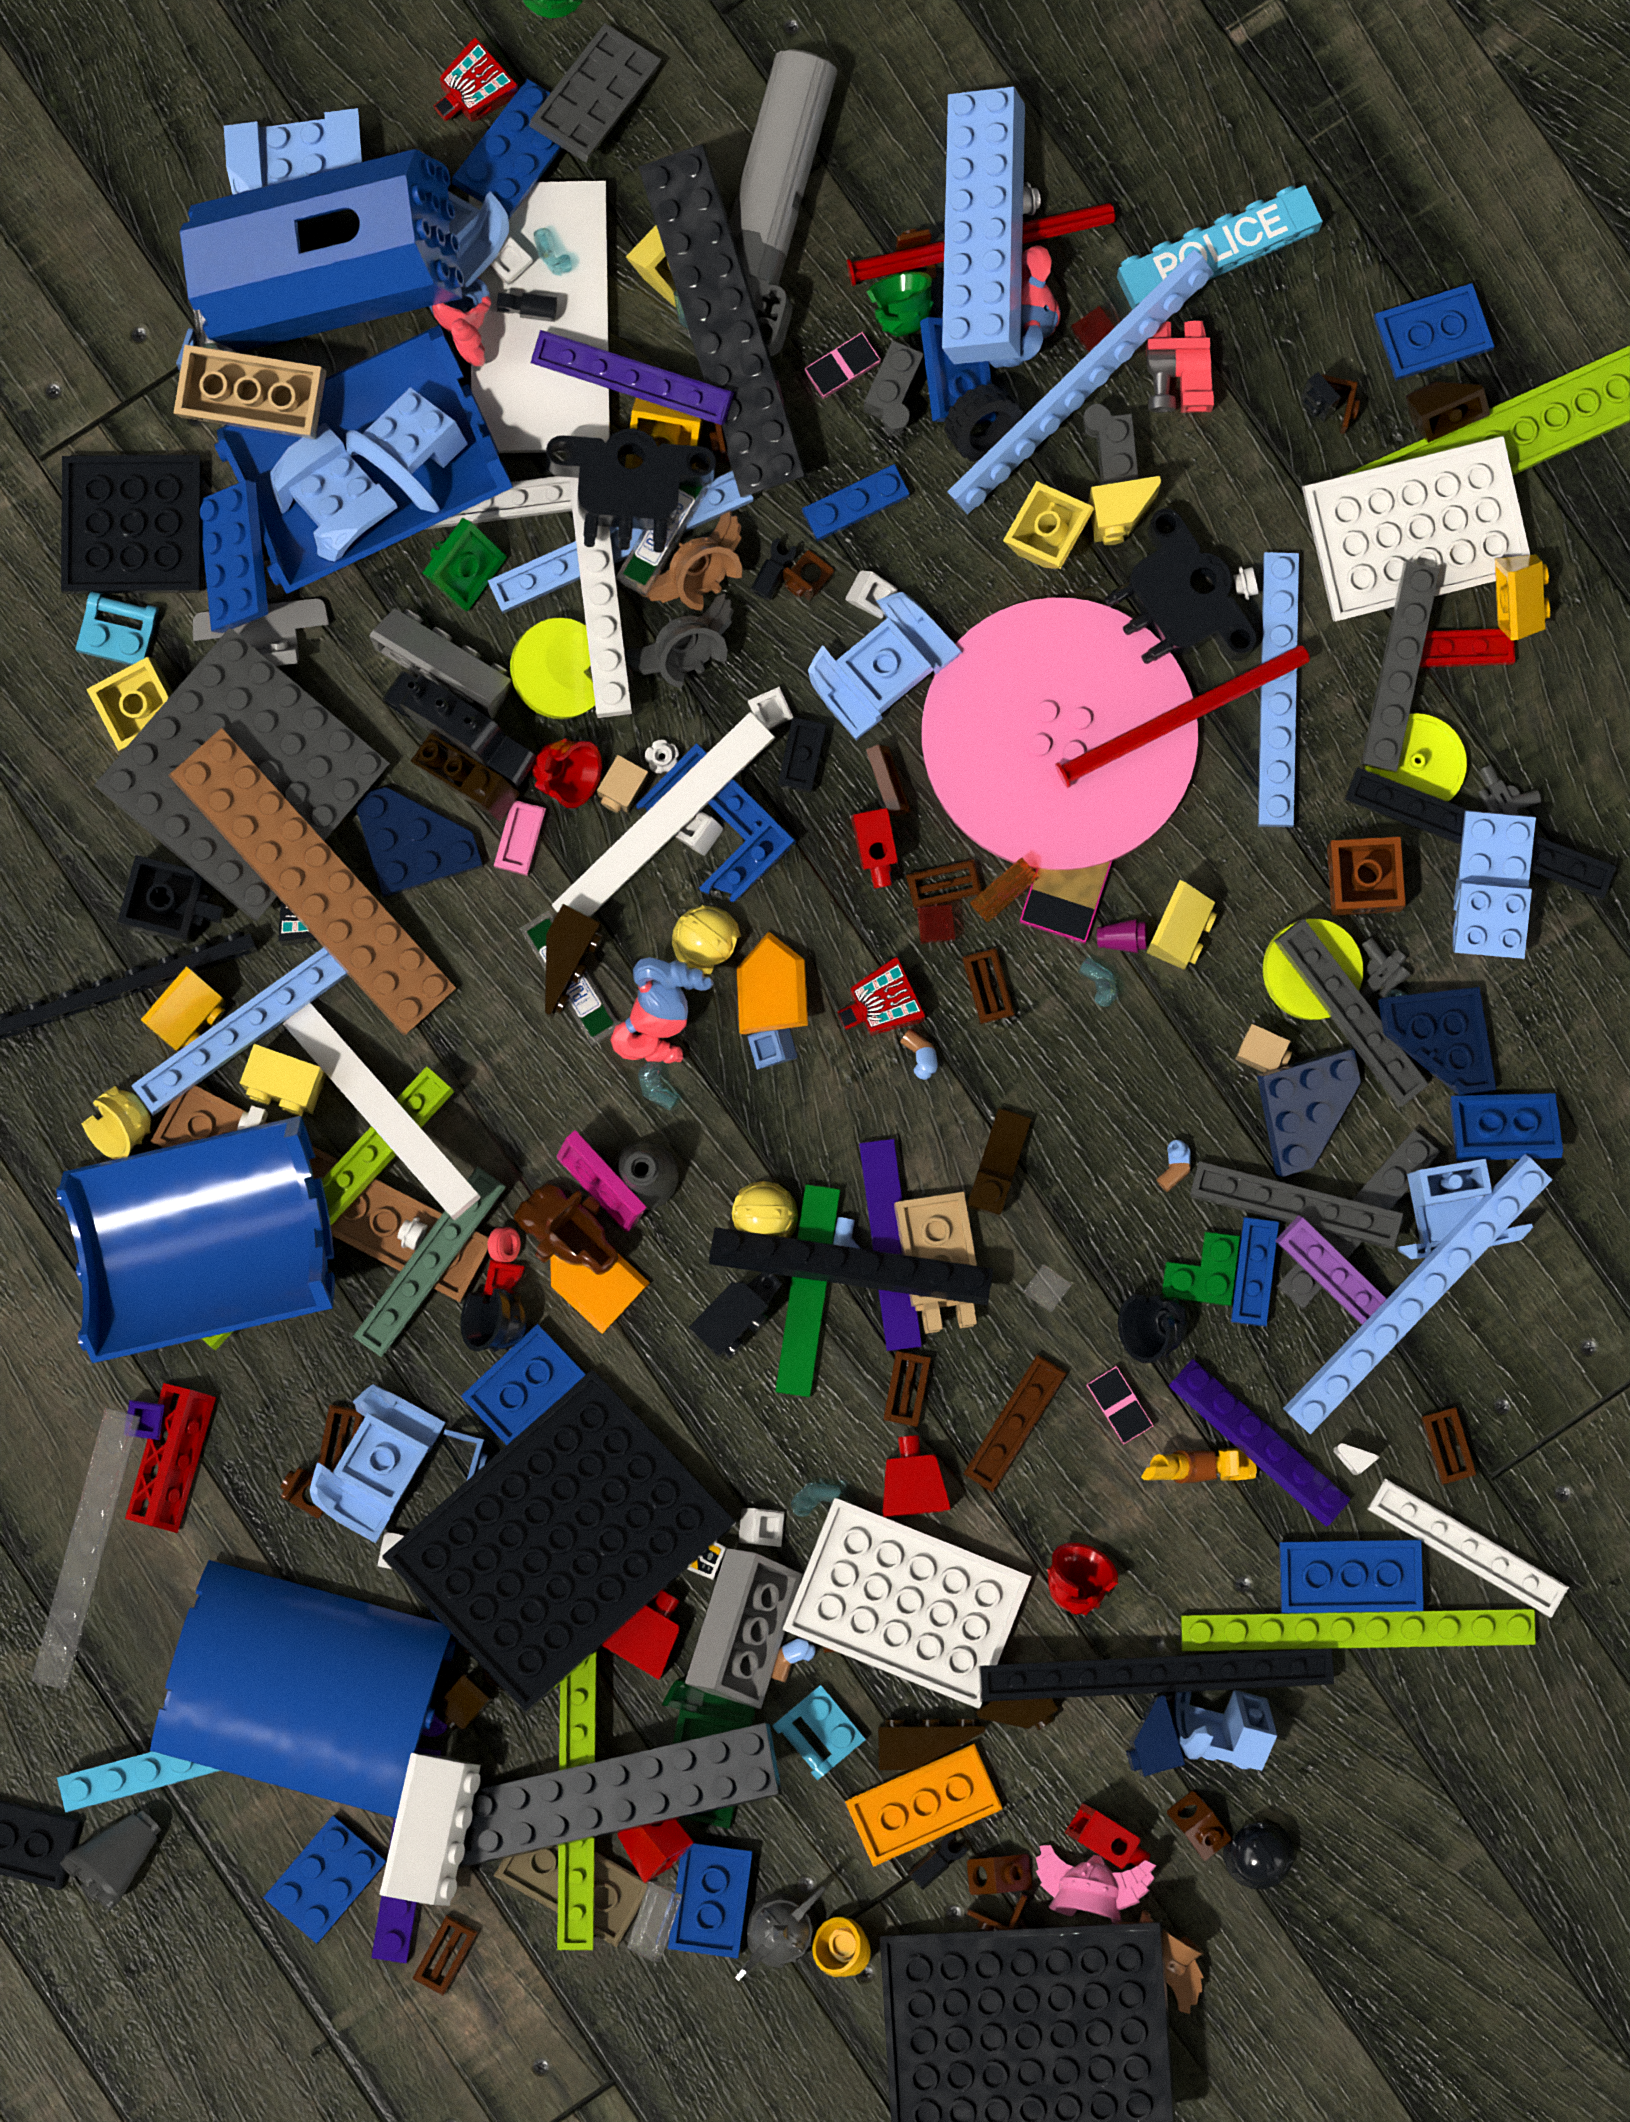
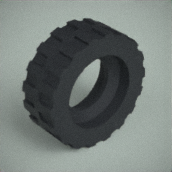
M995 384L979 385L975 389L966 391V394L962 397L960 396L956 403L950 407L949 414L945 418L946 427H944V430L948 435L947 438L961 456L975 462L979 461L1023 418L1022 415L1024 413L1004 387L1000 385L995 386ZM994 411L998 412L995 421L987 429L973 435L970 433L974 424L981 417Z

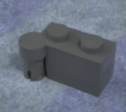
M893 340L864 401V412L882 419L885 431L889 435L899 436L904 432L909 423L910 415L905 403L923 365L924 354Z
M1102 404L1089 406L1084 413L1083 424L1086 428L1085 433L1092 438H1097L1101 485L1137 480L1138 469L1132 414L1111 416L1110 411Z

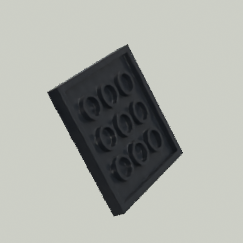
M62 456V594H89L90 592L102 594L201 593V456Z

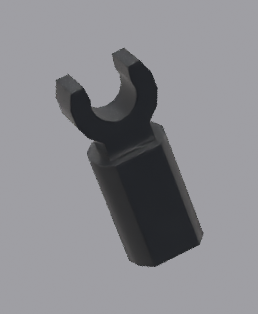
M498 293L497 312L507 314L518 313L520 318L555 322L557 297L523 293L522 297L508 293Z
M779 538L772 542L771 558L764 561L750 588L753 594L767 601H771L783 578L784 565L794 560L797 547L792 546L788 554H779L777 551L781 543Z
M953 1832L947 1834L942 1839L941 1848L937 1852L932 1849L907 1872L922 1890L949 1868L947 1863L951 1859L957 1860L966 1854L967 1848L965 1846L956 1853L949 1851L948 1843L955 1837Z

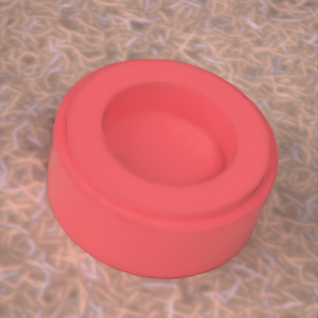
M511 1227L495 1228L488 1238V1252L491 1258L499 1262H511L518 1256L521 1246L518 1232Z

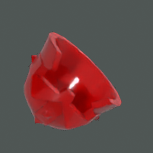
M565 738L550 743L541 749L536 757L537 761L532 767V774L537 781L535 787L555 798L566 808H577L586 803L594 794L602 771L601 754L597 746L590 741L575 742Z
M1065 1543L1058 1546L1052 1553V1566L1047 1571L1048 1589L1054 1602L1060 1608L1075 1615H1087L1094 1607L1099 1610L1106 1591L1109 1592L1118 1584V1572L1114 1564L1102 1552L1081 1543Z

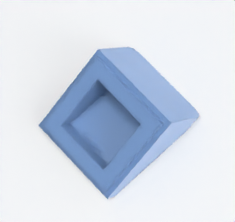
M789 1028L758 1032L747 1036L756 1069L766 1068L797 1058Z

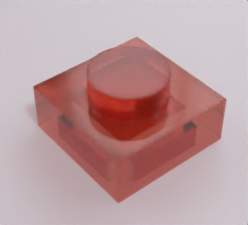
M1100 306L1071 325V330L1088 353L1115 328Z
M952 905L917 908L920 944L955 941Z

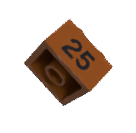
M1401 837L1330 841L1327 846L1332 916L1401 912L1405 907Z

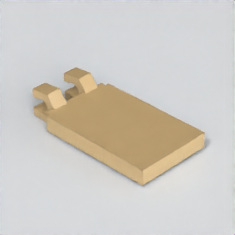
M964 1192L894 1203L902 1255L977 1266ZM909 1294L911 1307H915L916 1312L922 1311L925 1334L939 1332L943 1329L939 1309L943 1307L956 1306L959 1329L973 1327L977 1324L973 1303Z

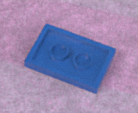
M1473 283L1376 313L1373 317L1395 381L1492 351L1494 348Z
M927 317L920 321L932 422H945L950 407L956 403L960 396L962 397L966 394V391L975 389L979 385L992 384L989 361L953 364L942 349L943 318ZM995 411L984 415L976 423L989 424L994 422L996 419Z
M1555 1093L1451 1096L1450 1111L1456 1161L1520 1159L1524 1154L1531 1159L1562 1158L1563 1145Z
M537 1324L461 1397L496 1435L508 1445L586 1375Z
M333 1815L263 1898L318 1944L386 1864L387 1860Z
M693 1843L679 1861L668 1949L739 1958L753 1851Z

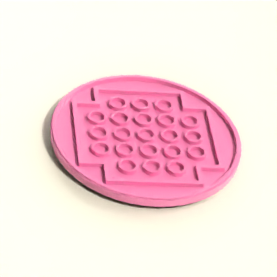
M1044 598L1015 604L994 613L971 628L955 644L962 653L939 673L935 674L928 690L922 718L921 743L927 775L936 797L948 816L963 833L983 849L1011 863L1032 869L1075 870L1089 868L1114 861L1134 851L1159 831L1176 810L1188 787L1196 762L1198 747L1197 719L1070 782L1071 787L1069 788L1065 787L1055 767L1057 762L1063 765L1193 699L1186 677L1170 652L1149 664L1143 662L1141 656L1161 641L1146 627L1131 635H1126L1123 631V626L1128 624L1133 618L1106 605L1074 598Z

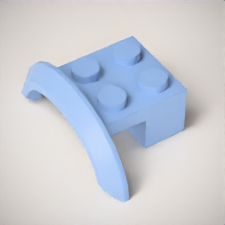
M410 387L363 434L355 430L348 431L346 433L347 453L351 456L359 454L382 470L421 510L434 513L440 511L433 498L412 474L429 457L444 468L467 445V442L452 418Z
M1486 1159L1422 1169L1407 1174L1420 1244L1397 1247L1398 1251L1410 1259L1426 1258L1485 1195L1492 1194ZM1532 1224L1505 1229L1489 1247L1522 1240L1533 1228Z
M1234 1690L1224 1714L1190 1705L1191 1692H1176L1174 1699V1728L1178 1742L1189 1759L1195 1760L1200 1757L1211 1761L1218 1759L1233 1763L1241 1769L1263 1770L1277 1738L1267 1698Z

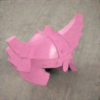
M1051 1845L1039 1846L1041 1855L1036 1857L1039 1868L1036 1873L1042 1882L1040 1886L1054 1897L1049 1908L1067 1916H1073L1077 1910H1083L1111 1918L1112 1923L1118 1924L1117 1922H1122L1120 1910L1140 1903L1139 1899L1149 1891L1148 1886L1155 1878L1151 1872L1156 1865L1146 1860L1131 1870L1112 1873L1108 1866L1105 1865L1102 1857L1098 1855L1092 1856L1087 1862H1081L1075 1867L1068 1865L1060 1859Z

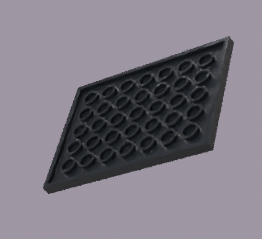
M592 1369L382 1555V1559L526 1715L731 1530L736 1522Z
M1162 1922L880 1936L891 2122H1176Z

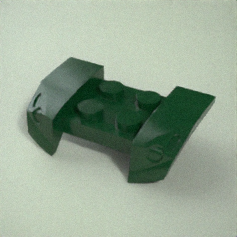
M686 1677L675 1680L662 1703V1706L680 1709L673 1744L750 1727L753 1724L756 1710L754 1707L715 1696L685 1684ZM735 1806L681 1819L730 1829Z

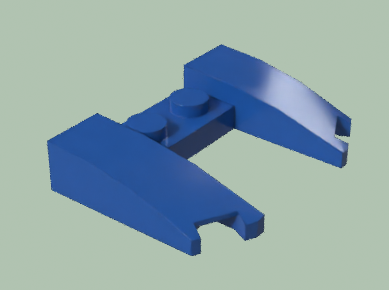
M696 743L636 804L637 809L646 808L648 812L707 752ZM732 779L708 804L745 842L699 889L707 894H710L712 888L730 893L732 895L729 901L735 903L797 841Z

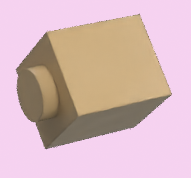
M617 755L597 789L598 796L602 798L600 803L615 813H618L620 809L629 813L649 778L648 771Z
M1251 1024L1235 1060L1261 1072H1268L1287 1066L1292 1054L1291 1051L1286 1050L1290 1041Z

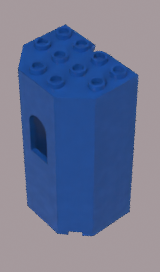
M417 149L191 205L188 211L190 221L183 223L180 229L188 299L194 311L200 310L202 316L206 319L207 322L202 327L208 339L237 352H242L462 299L461 287L464 285V277L457 261L459 241L455 233H450L449 223L455 218V210L448 195L447 186L450 185L448 169L441 162ZM346 209L356 212L359 217L360 227L357 235L352 240L301 253L298 221Z

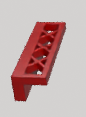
M163 1383L158 1404L165 1405L160 1440L162 1433L167 1429V1441L161 1446L160 1440L147 1439L125 1519L178 1533L216 1397ZM173 1394H179L176 1409L171 1412L170 1404ZM157 1464L159 1468L157 1476L152 1480L150 1476L153 1466ZM148 1498L149 1504L145 1517L139 1516L142 1503Z

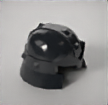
M493 1288V1293L487 1303L483 1302V1294L469 1292L461 1313V1334L464 1343L470 1350L479 1352L490 1349L496 1352L497 1350L505 1349L508 1351L519 1342L525 1333L528 1320L527 1311L521 1301V1294L508 1289Z
M1165 1293L1146 1298L1144 1295L1133 1294L1124 1301L1119 1311V1338L1128 1354L1141 1363H1153L1162 1356L1167 1358L1171 1352L1178 1348L1186 1336L1188 1322L1185 1308L1179 1304L1177 1298L1167 1297Z
M1266 1818L1262 1823L1249 1824L1240 1829L1234 1837L1232 1844L1229 1843L1223 1847V1860L1228 1873L1237 1883L1250 1889H1267L1279 1884L1288 1875L1294 1862V1847L1289 1834L1278 1823Z

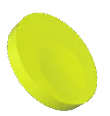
M552 618L541 621L528 629L517 641L510 661L512 683L521 700L536 713L553 719L573 718L594 707L595 697L586 625L568 618Z
M1415 713L1409 714L1397 771L1390 772L1365 766V770L1450 802L1463 784L1467 768V758L1459 736L1448 724L1436 717Z
M1306 919V922L1359 991L1363 979V961L1359 948L1348 932L1333 922L1323 919ZM1296 922L1289 924L1273 937L1266 949L1263 960V979L1266 989L1276 1005L1293 1017L1303 1020L1330 1018L1331 1016L1274 942L1275 939Z

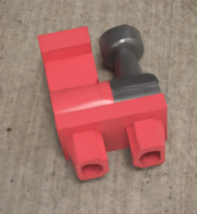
M1165 321L1158 328L1157 332L1148 339L1146 344L1147 370L1153 376L1155 395L1150 396L1148 399L1149 411L1166 413L1176 410V398L1169 394L1170 377H1180V412H1212L1214 396L1211 377L1210 338H1206L1203 321L1184 322V338H1171V322Z

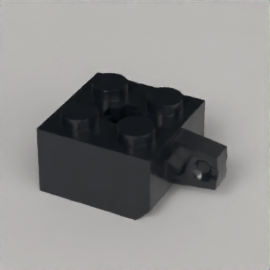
M135 855L117 922L125 929L190 945L194 927H201L203 920L221 924L225 910L223 907L208 904L209 896L204 895L207 881L193 869ZM166 893L170 901L167 905L164 903V907H160L155 900L158 896L162 898V894Z
M764 1272L747 1285L744 1282L730 1283L688 1327L690 1333L719 1361L725 1356L729 1360L732 1359L744 1346V1342L741 1339L749 1331L756 1334L769 1320L766 1315L769 1311L768 1303L780 1288L781 1283L773 1274Z

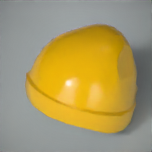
M833 1917L824 1922L816 1931L812 1951L814 1960L822 1971L833 1977H847L857 1975L865 1969L870 1961L871 1949L863 1929L855 1921L847 1917Z

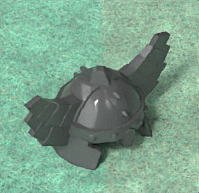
M726 593L715 597L709 609L699 617L683 616L674 620L669 618V623L662 628L654 644L643 648H629L625 652L626 665L630 666L633 671L642 672L643 675L661 672L662 677L670 685L682 688L685 673L682 672H689L695 669L698 674L703 673L705 670L703 664L709 660L710 656L719 662H726L728 649L725 639L721 635L732 623L730 619L734 610L731 608V599L727 600Z
M825 1885L820 1886L804 1901L795 1895L776 1893L765 1896L753 1905L746 1916L744 1927L746 1944L752 1955L735 1977L737 1981L760 1961L767 1966L782 1968L785 1963H795L797 1958L802 1957L807 1952L808 1946H812V1934L818 1930L815 1914L810 1908L826 1889Z

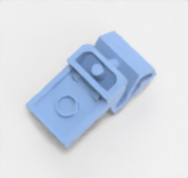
M1465 810L1459 871L1454 894L1456 916L1453 924V951L1455 953L1525 959L1532 889L1529 887L1535 816Z

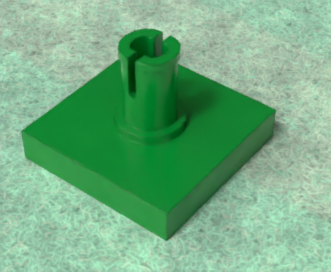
M462 518L445 542L438 541L435 544L440 549L432 548L430 552L432 560L422 574L458 608L468 612L487 586L488 580L492 579L507 556L472 522Z

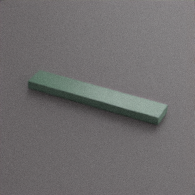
M476 1167L467 1182L481 1198L455 1221L446 1211L443 1212L353 1335L355 1339L380 1357L385 1355L507 1188L480 1167Z

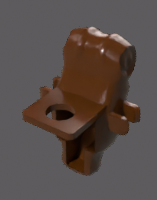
M547 1183L535 1189L527 1200L520 1203L514 1214V1219L526 1233L534 1235L536 1240L540 1242L535 1254L540 1261L545 1263L555 1255L567 1264L585 1266L596 1275L605 1274L617 1262L618 1253L615 1247L607 1243L605 1231L595 1218V1215L599 1212L600 1202L593 1196L587 1198L580 1205L582 1193L579 1190L568 1198L561 1189Z

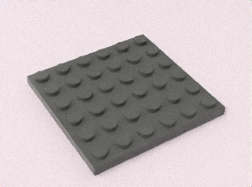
M229 628L94 786L256 922L277 895L168 775L222 728L322 840L325 841L390 763L233 629Z

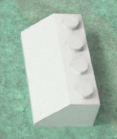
M411 1753L380 1895L430 1905L450 1906L451 1899L457 1890L456 1875L458 1866L463 1860L465 1853L463 1843L466 1830L470 1826L473 1817L471 1807L474 1794L480 1785L479 1771L481 1765L446 1756Z

